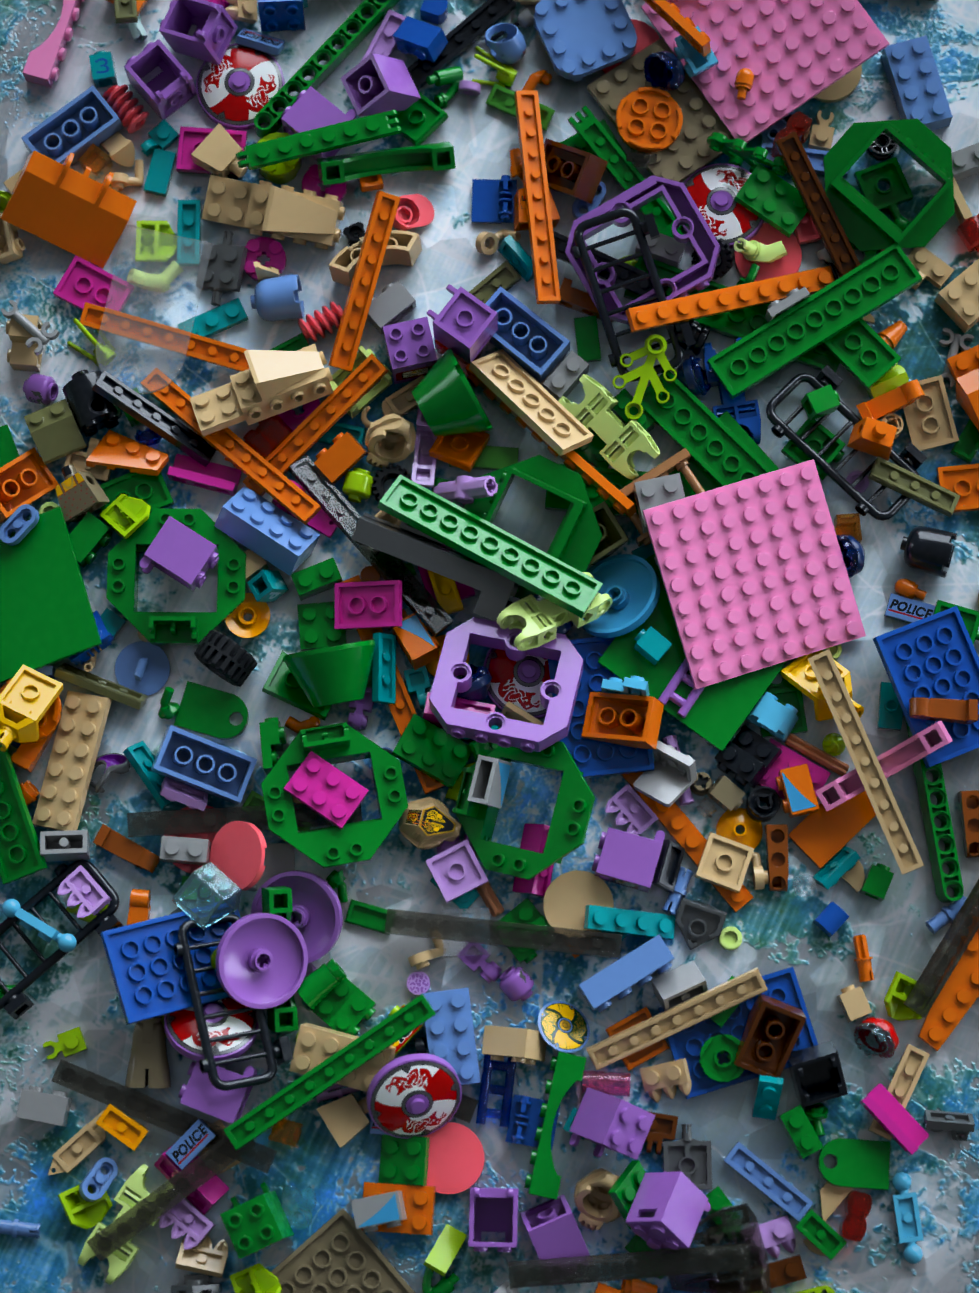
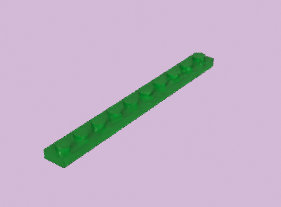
M421 994L224 1129L225 1134L234 1148L239 1150L436 1015L435 1011L424 994Z

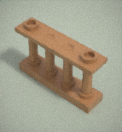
M686 447L620 489L631 500L634 497V482L667 476L677 469V471H681L696 494L705 492L688 467L691 455ZM636 512L630 518L641 535L636 538V543L639 547L643 544L647 546L652 543L649 532L643 533L640 518Z

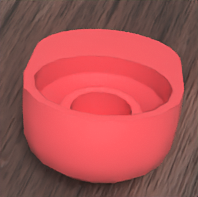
M421 194L400 196L393 227L397 230L407 231L412 228L429 225L434 218V208L431 202Z

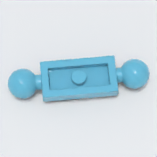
M8 899L3 903V914L9 918H19L21 920L19 925L30 932L33 928L39 931L37 936L48 943L54 940L63 952H71L75 949L77 941L72 934H61L56 929L23 910L20 903L15 899Z
M899 1172L892 1179L893 1186L899 1191V1194L891 1195L899 1244L907 1243V1247L904 1250L905 1260L908 1263L916 1264L923 1257L922 1249L917 1246L916 1241L924 1240L916 1192L908 1193L912 1182L911 1178L907 1173Z

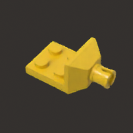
M822 650L798 657L781 670V677L814 701L815 719L817 721L834 719L808 661V658L823 652ZM835 661L860 718L863 715L864 707L853 700L850 671Z
M25 665L21 666L0 694V745L2 744L0 751L5 752L13 740L18 743L38 741V723L63 690L62 683Z

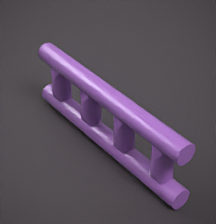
M686 658L658 698L664 705L670 700L681 707L677 714L682 718L686 717L705 688L695 690L692 677L687 674L689 667ZM681 681L693 688L686 700L674 692Z

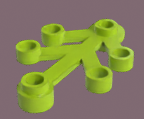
M650 335L645 340L644 347L630 354L625 353L620 357L621 366L629 368L632 366L633 361L647 355L644 365L624 375H617L612 381L613 387L620 390L627 383L640 377L633 400L625 407V415L630 420H637L643 414L641 402L649 380L656 392L657 402L665 404L669 401L670 394L664 389L654 369L656 358L664 370L663 378L665 381L673 382L677 377V372L671 367L665 355L667 342L661 335ZM653 342H658L660 344V348L658 350H653L651 348V344ZM626 356L631 359L630 364L627 365L622 362V359ZM672 371L674 378L668 379L666 372ZM617 378H621L624 381L622 386L615 384ZM660 393H665L667 395V399L661 401L658 395ZM636 407L638 413L631 415L629 412L630 408Z

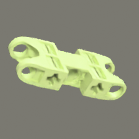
M583 374L579 380L585 392L584 400L577 404L562 396L558 402L589 431L593 430L607 444L599 452L602 457L615 470L634 481L639 476L634 469V454L637 451L647 452L656 459L660 455V450L651 435L636 420H631L625 425L611 410L618 403V400L602 384L592 377Z
M583 572V573H585L586 575H588V576L594 578L591 573H589V572ZM598 593L584 616L580 618L547 599L538 602L531 594L505 608L499 614L496 622L502 629L518 628L522 630L514 639V645L518 650L526 651L556 639L557 627L569 621H572L579 628L598 619L609 610L613 599L608 594L601 595Z
M145 1164L141 1165L126 1180L114 1198L123 1208L111 1226L108 1227L104 1223L98 1222L86 1240L78 1259V1264L84 1267L90 1258L93 1259L99 1254L105 1256L109 1261V1274L105 1282L109 1285L123 1274L139 1252L140 1248L131 1241L144 1221L152 1226H156L162 1213L169 1206L176 1189V1185L170 1182L165 1190H161L156 1194L149 1193L145 1188V1175L149 1167Z

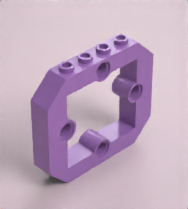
M652 175L573 221L565 254L595 307L596 304L581 259L576 260L572 250V246L576 245L574 241L575 228L585 220L619 208H629L635 212L663 196L676 218L672 224L674 239L680 243L690 242L701 261L671 279L664 278L660 280L662 287L667 286L673 290L672 294L667 296L666 299L671 300L689 296V293L697 289L699 292L710 285L709 282L713 278L720 245L684 183ZM627 217L623 219L618 218L589 228L583 233L584 242L612 224L618 227H626L631 221ZM686 225L690 230L687 234L681 235L677 232L678 227ZM588 251L593 268L607 264V262L597 263L592 252ZM613 267L595 272L600 290L614 285L616 274ZM601 271L610 272V277L607 280H600L598 275ZM654 289L626 305L655 296ZM614 290L602 294L607 311L623 307ZM654 300V301H651V302L646 303V304H643V305L656 303V302H658V301H657V300ZM625 311L609 316L612 321L629 325Z
M473 617L446 633L429 697L430 710L446 733L455 738L462 739L465 737L474 739L479 743H496L504 748L511 746L520 748L525 752H541L568 735L583 673V658L564 634L557 633L556 639L544 645L520 651L511 645L514 644V639L522 630L518 628L502 629L495 621ZM471 644L505 650L506 656L513 661L522 660L526 655L559 661L555 679L545 681L540 688V702L547 709L544 725L509 719L499 712L483 714L454 708L458 693L466 692L472 686V670L466 663ZM459 675L465 676V678L463 679H457L455 677ZM549 693H554V694H556L557 696H555V697H549V696H547V695H548ZM494 725H498L501 727L498 730L491 729V727Z

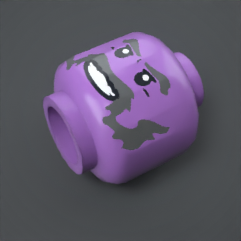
M35 373L23 384V391L30 402L48 405L58 396V385L54 378Z
M511 966L500 975L499 987L511 1001L520 999L525 1001L533 994L531 989L534 986V981L524 968Z

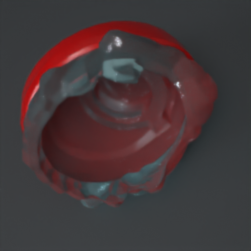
M866 1018L855 1027V1043L858 1049H863L866 1056L893 1057L894 1051L899 1044V1039L894 1026L889 1021L882 1018Z

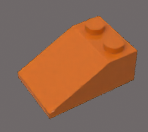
M35 448L30 449L0 468V524L5 522L21 505L33 504L59 485Z
M590 692L582 737L633 748L656 750L664 704L652 696Z

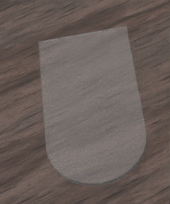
M131 225L125 226L96 342V359L101 372L105 370L138 394L157 392L167 387L177 378L185 362L213 243Z

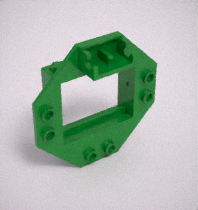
M918 119L853 123L823 157L825 193L849 242L859 251L885 250L895 243H898L901 249L925 247L955 213L951 148ZM882 131L942 184V187L903 231L843 178L846 172Z
M538 455L482 475H490L495 478L498 484L497 493L493 494V497L475 499L474 503L465 504L464 509L490 523H493L515 475L570 501L571 503L547 554L581 572H586L603 536L581 474ZM520 585L515 597L523 599L531 594L536 595V593Z
M155 508L150 513L149 519L127 539L123 538L108 552L106 598L152 645H198L210 630H214L221 622H224L245 600L246 553L227 534L214 526L215 522L202 509ZM169 516L217 546L219 553L217 612H137L139 553L146 552Z
M347 722L300 730L261 783L269 831L323 868L371 860L408 808L400 760L350 727ZM310 751L330 764L369 758L380 818L348 823L342 830L337 826H330L298 832L292 796L284 791V787L289 782L288 772L297 770Z
M558 741L541 752H525L516 747L504 748L499 746L486 755L510 763L512 761L563 773L543 854L491 842L499 808L467 800L476 763L467 768L463 767L462 772L464 774L456 806L452 809V813H455L486 870L530 880L554 863L561 864L563 857L584 844L595 797L583 777V772L577 767L564 742Z

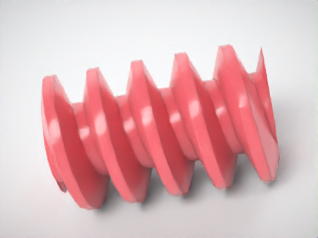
M114 85L107 89L102 97L120 118L124 128L128 129V133L132 134L144 125L149 113L148 111L142 112L144 109L143 105L136 106L139 100L137 98L131 99L134 94L132 91L126 92L128 90L127 85Z
M330 302V310L326 306H322V314L318 310H314V318L310 314L306 315V322L299 318V328L308 344L309 338L317 342V334L325 338L324 330L333 334L332 326L339 329L343 309L339 303L337 306L334 302Z

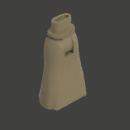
M161 1016L136 1023L133 1031L125 1087L145 1088L147 1085L148 1088L163 1089L171 1087L166 1035Z

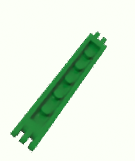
M587 106L582 108L583 113L586 115L585 118L579 111L575 113L576 118L579 120L578 123L573 117L568 119L570 125L595 156L608 161L606 169L623 191L645 180ZM660 197L639 209L643 216L653 213L659 233L674 238L672 224L676 218ZM681 225L678 227L677 232L681 235H684L681 232V229H683V226Z
M390 110L245 146L243 148L244 151L235 154L236 159L241 160L238 162V167H248L249 170H254L400 134L402 129L400 126H397L400 124L399 119H389L398 115L397 111Z

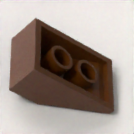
M546 138L544 151L548 187L591 204L608 161L591 153Z
M762 993L759 994L749 1014L734 1065L759 1075L780 1078L807 1019L803 1011Z

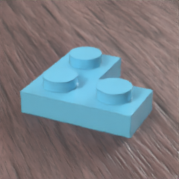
M640 676L625 677L624 682L619 678L610 677L609 680L603 679L601 685L602 693L650 695L648 681H644L645 679Z

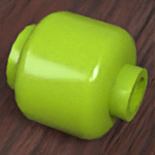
M353 468V471L346 473L342 491L348 496L349 501L361 503V500H367L371 497L372 484H374L371 472L362 468Z

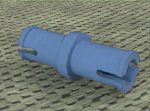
M680 867L674 892L669 893L662 911L666 913L671 912L670 915H676L682 898L686 897V888L694 874L691 870L687 869L685 871L684 867Z
M962 896V898L954 901L948 907H942L941 912L926 921L925 924L931 933L936 934L937 931L948 923H954L956 917L971 908V904L965 896Z
M0 1219V1234L12 1235V1238L24 1236L39 1239L41 1223L20 1222V1219H14V1221Z

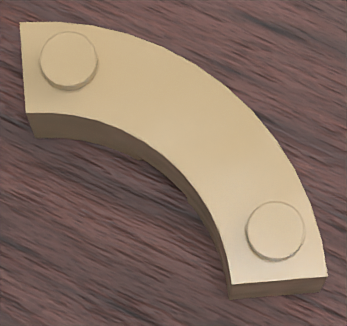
M391 230L382 266L400 264L413 267L422 251L419 234L409 231ZM364 236L359 238V242L350 247H344L329 264L333 281L351 286Z

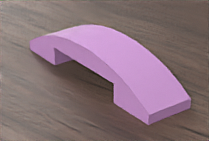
M418 406L411 480L423 487L434 488L437 459L429 456V450L437 437L433 434Z

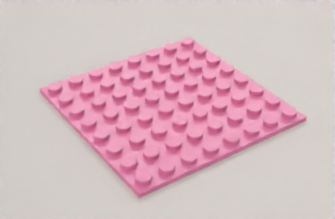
M666 0L669 4L674 3L684 18L689 17L695 24V27L698 26L710 38V49H712L719 64L691 78L734 139H742L746 143L889 45L887 39L858 0ZM647 3L641 6L642 10L674 55L677 56L674 48L677 47L674 39L680 36V34ZM682 59V60H680V61H681V63L683 64V67H684V66L686 65V63H685L684 59ZM748 68L754 74L753 86L746 93L745 100L737 99L738 90L735 89L736 75L740 69Z
M814 459L642 510L695 690L866 636Z

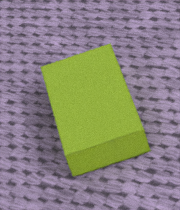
M446 1224L423 1265L444 1277L467 1235Z

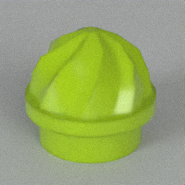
M830 733L823 739L822 748L824 752L831 756H838L844 751L845 743L840 734Z

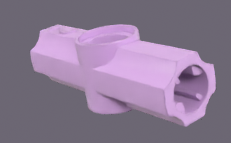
M463 475L457 476L455 481L439 483L434 487L433 492L451 502L471 504L475 502V499L493 497V494L498 491V484L495 478L490 475L475 478Z

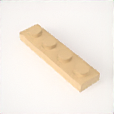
M907 1044L887 1088L904 1108H906L930 1056L929 1053L910 1044ZM873 1118L868 1131L891 1141L892 1137Z

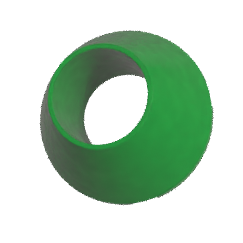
M451 348L447 349L412 391L413 397L435 437L491 431L493 427Z
M375 640L324 647L283 656V660L313 708L364 699L376 644Z

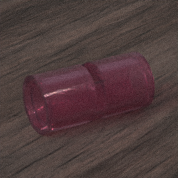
M584 1070L582 1094H585L587 1087L611 1096L629 1097L631 1073H605V1071Z

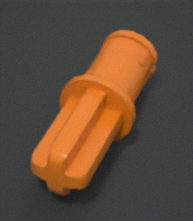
M856 935L853 937L857 958L854 959V962L857 963L859 982L875 980L871 963L873 957H869L866 936Z

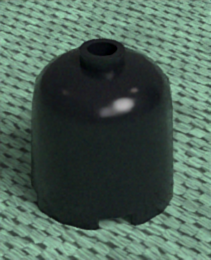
M926 526L915 527L911 530L908 537H903L900 550H904L905 563L911 568L945 578L947 572L943 570L944 567L949 568L955 548L951 541L952 539H957V533Z

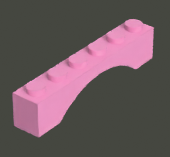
M63 0V8L56 28L48 39L29 53L23 70L26 81L52 88L53 82L58 80L60 73L59 64L66 57L67 50L65 47L67 41L70 42L72 39V27L74 21L77 22L79 19L81 1L84 2L85 0Z
M939 721L877 756V759L885 777L888 778L953 740L943 722ZM854 769L815 792L826 811H829L865 791V788L857 770Z

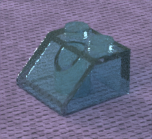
M209 862L192 872L175 894L172 902L202 929H205L239 909L242 889L212 862Z

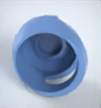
M498 23L487 29L485 42L491 49L492 56L497 61L510 65L522 59L526 51V41L515 25L511 23ZM499 31L507 33V37L498 42L490 40L492 35Z

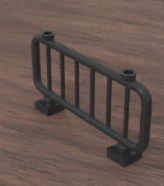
M619 208L579 223L574 232L576 245L572 246L575 259H581L612 354L608 355L612 368L617 367L620 375H624L629 371L620 364L622 353L617 337L631 333V329L615 333L609 316L654 300L658 302L667 300L646 239V235L649 234L651 240L660 237L653 213L644 215L645 222L641 223L637 213L629 208ZM621 217L630 219L633 231L589 246L585 245L583 239L585 230ZM632 235L636 236L641 252L593 268L588 254L589 250ZM643 256L648 274L600 290L595 272ZM650 278L655 296L607 311L602 294ZM689 322L681 324L680 331H677L675 324L666 325L670 337L666 342L667 344L672 343L675 353L674 358L669 361L673 369L679 366L683 360L682 344L686 343L687 348L696 345ZM659 343L651 345L652 349L660 347ZM627 356L624 357V358L622 359V362L625 364L624 359L629 358V357H627ZM660 364L654 366L657 374L664 372ZM640 377L631 382L639 381Z
M828 365L821 370L817 377L808 373L796 375L767 404L766 414L769 421L774 425L771 428L773 434L778 438H782L785 435L811 460L814 459L815 464L858 503L855 509L860 515L866 516L869 513L877 520H889L910 498L901 495L886 511H880L871 503L886 488L882 485L868 500L854 488L871 471L875 460L850 484L838 471L859 450L853 449L835 468L821 457L852 424L855 425L861 421L855 413L840 400V406L837 410L849 422L818 453L804 440L830 414L821 417L802 437L798 436L788 424L804 409L803 405L785 422L776 415V407L800 383L807 382L815 390L831 384L833 390L836 391L844 381ZM910 442L900 455L892 449L889 459L896 465L919 475L916 470L927 457Z
M83 859L77 860L69 866L65 863L60 864L54 870L57 876L21 906L23 910L31 911L36 918L46 923L34 907L49 895L79 931L74 935L77 945L94 930L100 935L103 931L124 926L113 915L119 906V896L116 890L94 864ZM80 865L87 870L112 899L109 906L101 913L98 912L96 917L83 928L52 893ZM8 917L0 924V936L13 926L42 962L27 975L0 942L2 952L24 977L10 991L0 979V987L6 993L0 998V1010L4 1008L11 1017L17 1020L34 1005L29 997L22 992L69 952H63L58 949L45 959L17 925L16 922L20 919Z
M228 913L185 921L177 932L179 943H174L173 946L176 958L182 957L204 1054V1059L199 1060L200 1071L202 1074L208 1073L211 1084L221 1091L270 1082L275 1077L277 1065H285L293 1060L288 1036L278 1038L272 1045L264 1009L245 1007L204 1015L200 996L225 991L223 988L199 992L195 973L216 970V965L194 969L190 950L218 946L220 941L189 946L187 932L190 929L223 923L233 924L240 919L239 916ZM255 1011L259 1029L213 1038L209 1037L206 1019ZM260 1034L264 1052L215 1061L211 1043ZM261 1057L266 1058L268 1069L264 1074L230 1081H222L218 1076L216 1066Z

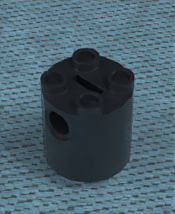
M81 370L72 375V380L62 389L78 427L86 437L98 433V430L105 427L107 429L119 425L118 419L122 415L119 407L92 390L102 371L88 372V370Z

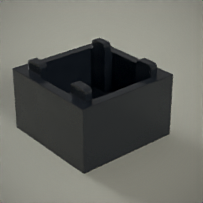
M831 1041L790 1054L787 1061L796 1097L802 1107L848 1094L838 1051Z

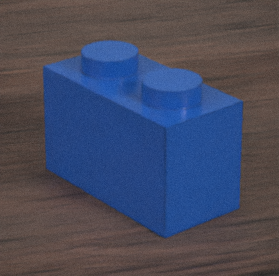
M406 16L393 34L397 44L396 47L400 52L404 54L409 53L421 60L426 59L431 62H435L448 44L442 28Z

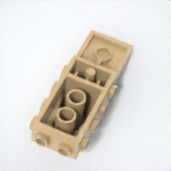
M210 174L202 213L203 220L250 229L249 234L262 236L263 232L269 233L271 238L284 241L285 237L293 238V243L306 245L308 241L315 243L314 247L328 250V246L335 247V243L339 242L341 229H338L340 220L344 219L346 208L343 207V202L338 201V196L325 194V197L316 196L315 191L303 189V193L295 192V187L281 185V188L273 186V183L259 180V184Z
M315 344L297 351L246 350L244 354L250 369L230 376L231 382L189 399L200 431L204 437L245 420L249 426L334 393L329 382L333 380L329 367L324 368L323 366L327 364L323 351L318 352Z

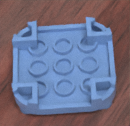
M541 0L535 6V31L537 30L553 64V70L558 76L561 75L566 79L574 80V82L582 81L584 76L621 61L624 63L630 59L635 51L637 43L636 30L622 0Z

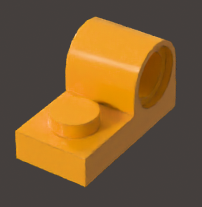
M112 1104L107 1106L96 1122L97 1125L133 1151L137 1149L149 1132L147 1128Z

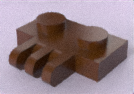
M650 1112L655 1115V1118L644 1142L647 1143L646 1153H651L652 1144L657 1145L655 1154L660 1155L663 1139L675 1140L678 1116Z

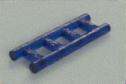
M484 1054L476 1124L485 1125L487 1117L500 1119L499 1126L509 1128L517 1064L516 1062H511L510 1057H508L507 1062L490 1060V1055ZM492 1070L506 1072L504 1086L490 1084ZM489 1094L503 1095L501 1110L487 1108Z

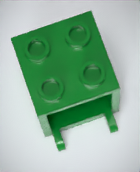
M266 1182L260 1184L264 1194L242 1204L234 1196L231 1198L234 1208L220 1214L239 1259L250 1256L294 1235L276 1192H270Z

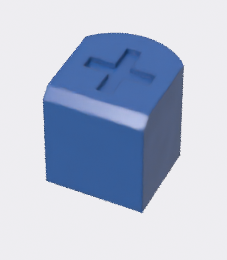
M424 0L420 9L421 19L436 25L443 24L448 17V1Z
M831 901L813 923L831 937L849 916L837 904Z

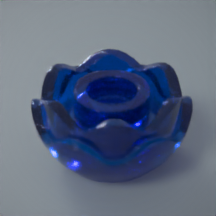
M146 428L144 431L137 430L136 435H134L137 442L147 446L158 444L162 439L161 436L149 428Z

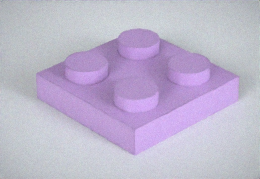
M467 839L425 861L446 903L489 882Z

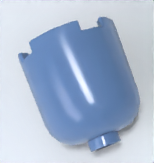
M289 274L260 280L255 287L254 295L250 296L252 309H257L258 315L265 321L293 320L304 317V301H299L298 291H302L299 275Z

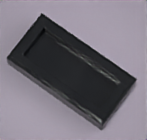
M671 840L663 841L652 884L666 892H674L685 848Z

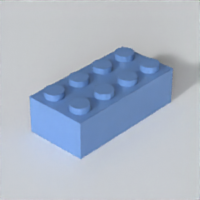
M927 35L885 47L881 54V60L900 120L918 119L931 131L949 127L953 116Z
M92 85L21 138L30 153L35 150L61 164L64 163L70 152L75 154L70 165L71 167L117 131L123 129V126L117 114Z
M500 286L485 303L498 313V330L489 342L499 350L503 349L525 371L542 383L570 351V341Z
M246 486L222 506L214 525L289 576L312 554L320 537V534L310 527L304 525L292 515L287 514Z
M170 725L166 729L150 771L238 805L242 801L257 759Z
M657 935L580 983L578 989L592 1012L598 1010L600 1013L611 1006V1000L618 997L621 1000L631 994L633 986L638 985L640 988L650 982L652 974L657 972L660 975L672 967L671 963L674 957L661 936Z
M469 988L422 993L436 1013L434 1017L425 1022L429 1054L447 1061L455 1069L461 1086L481 1084Z

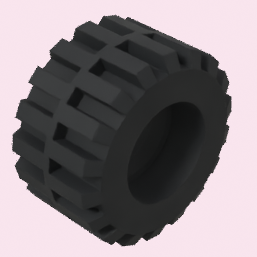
M214 630L209 631L194 652L196 658L209 670L228 683L238 687L243 685L257 665L256 660L249 652L224 634Z

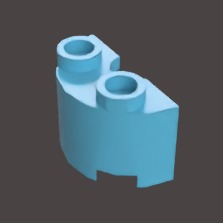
M696 26L695 28L701 32L700 28ZM681 35L674 39L677 45L674 51L680 60L684 59L686 63L684 69L689 78L697 76L719 64L712 49L706 57H703Z
M766 692L746 717V720L767 730L771 735L785 742L798 721V716L796 715L798 710L790 704L784 706L777 702L778 698L775 695Z

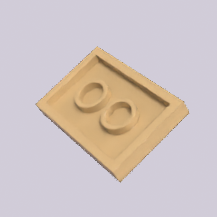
M942 375L920 380L919 384L925 396L903 408L911 443L919 451H925L959 442Z

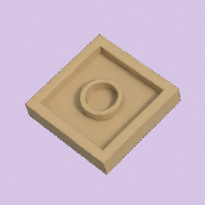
M710 832L694 877L739 893L754 848Z

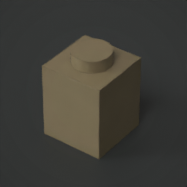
M724 775L719 776L705 794L726 812H730L732 810L736 811L743 804L744 800L742 798L746 793Z

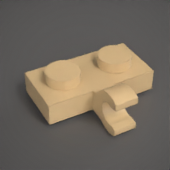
M925 247L914 248L908 255L909 260L922 276V281L912 287L915 290L924 279L940 289L954 272L953 268Z
M90 438L87 453L76 451L66 457L64 467L73 464L77 473L90 472L96 480L108 482L111 470L107 469V466H86V460L99 444V439Z

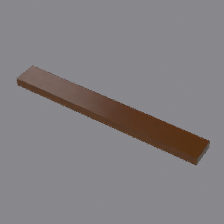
M796 131L774 141V144L839 276L842 277L861 264Z

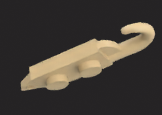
M423 375L385 398L382 402L384 416L395 413L402 417L418 407L412 391L424 378ZM370 406L365 407L361 413V421L367 428L372 423L367 418Z
M105 1109L52 1155L53 1161L48 1175L64 1172L69 1174L105 1141L106 1131L96 1124Z

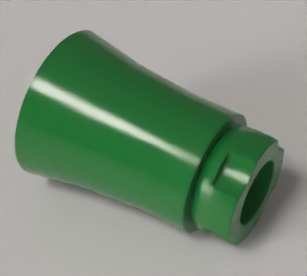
M331 959L327 964L324 963L317 970L306 976L297 993L314 1010L334 988L341 984L340 981L345 979L347 975L334 959Z

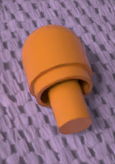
M748 68L740 69L736 75L735 89L738 90L737 99L745 100L746 93L753 86L754 74Z
M906 578L899 579L894 587L895 592L899 596L910 599L916 597L924 600L927 593L918 589L919 585L916 582Z

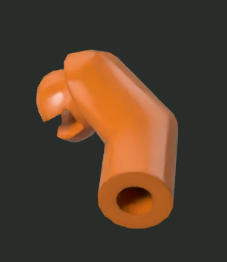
M547 70L537 71L530 75L522 90H535L536 86L541 82L548 85L553 77L550 73H547Z
M290 716L285 726L298 734L302 729L319 727L320 720L318 717L312 716L300 722Z

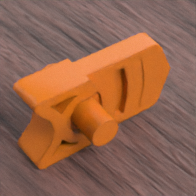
M514 148L510 150L512 178L518 176L523 180L520 149Z

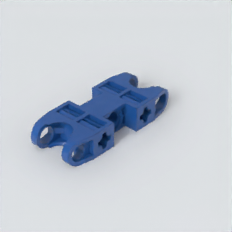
M735 338L734 341L737 342L742 338ZM711 342L704 343L703 369L707 388L718 386L721 405L712 406L711 412L719 418L727 411L752 437L755 443L760 444L761 417L758 400L746 401L745 392L733 399L730 397L707 364V360L717 353L715 349H712Z

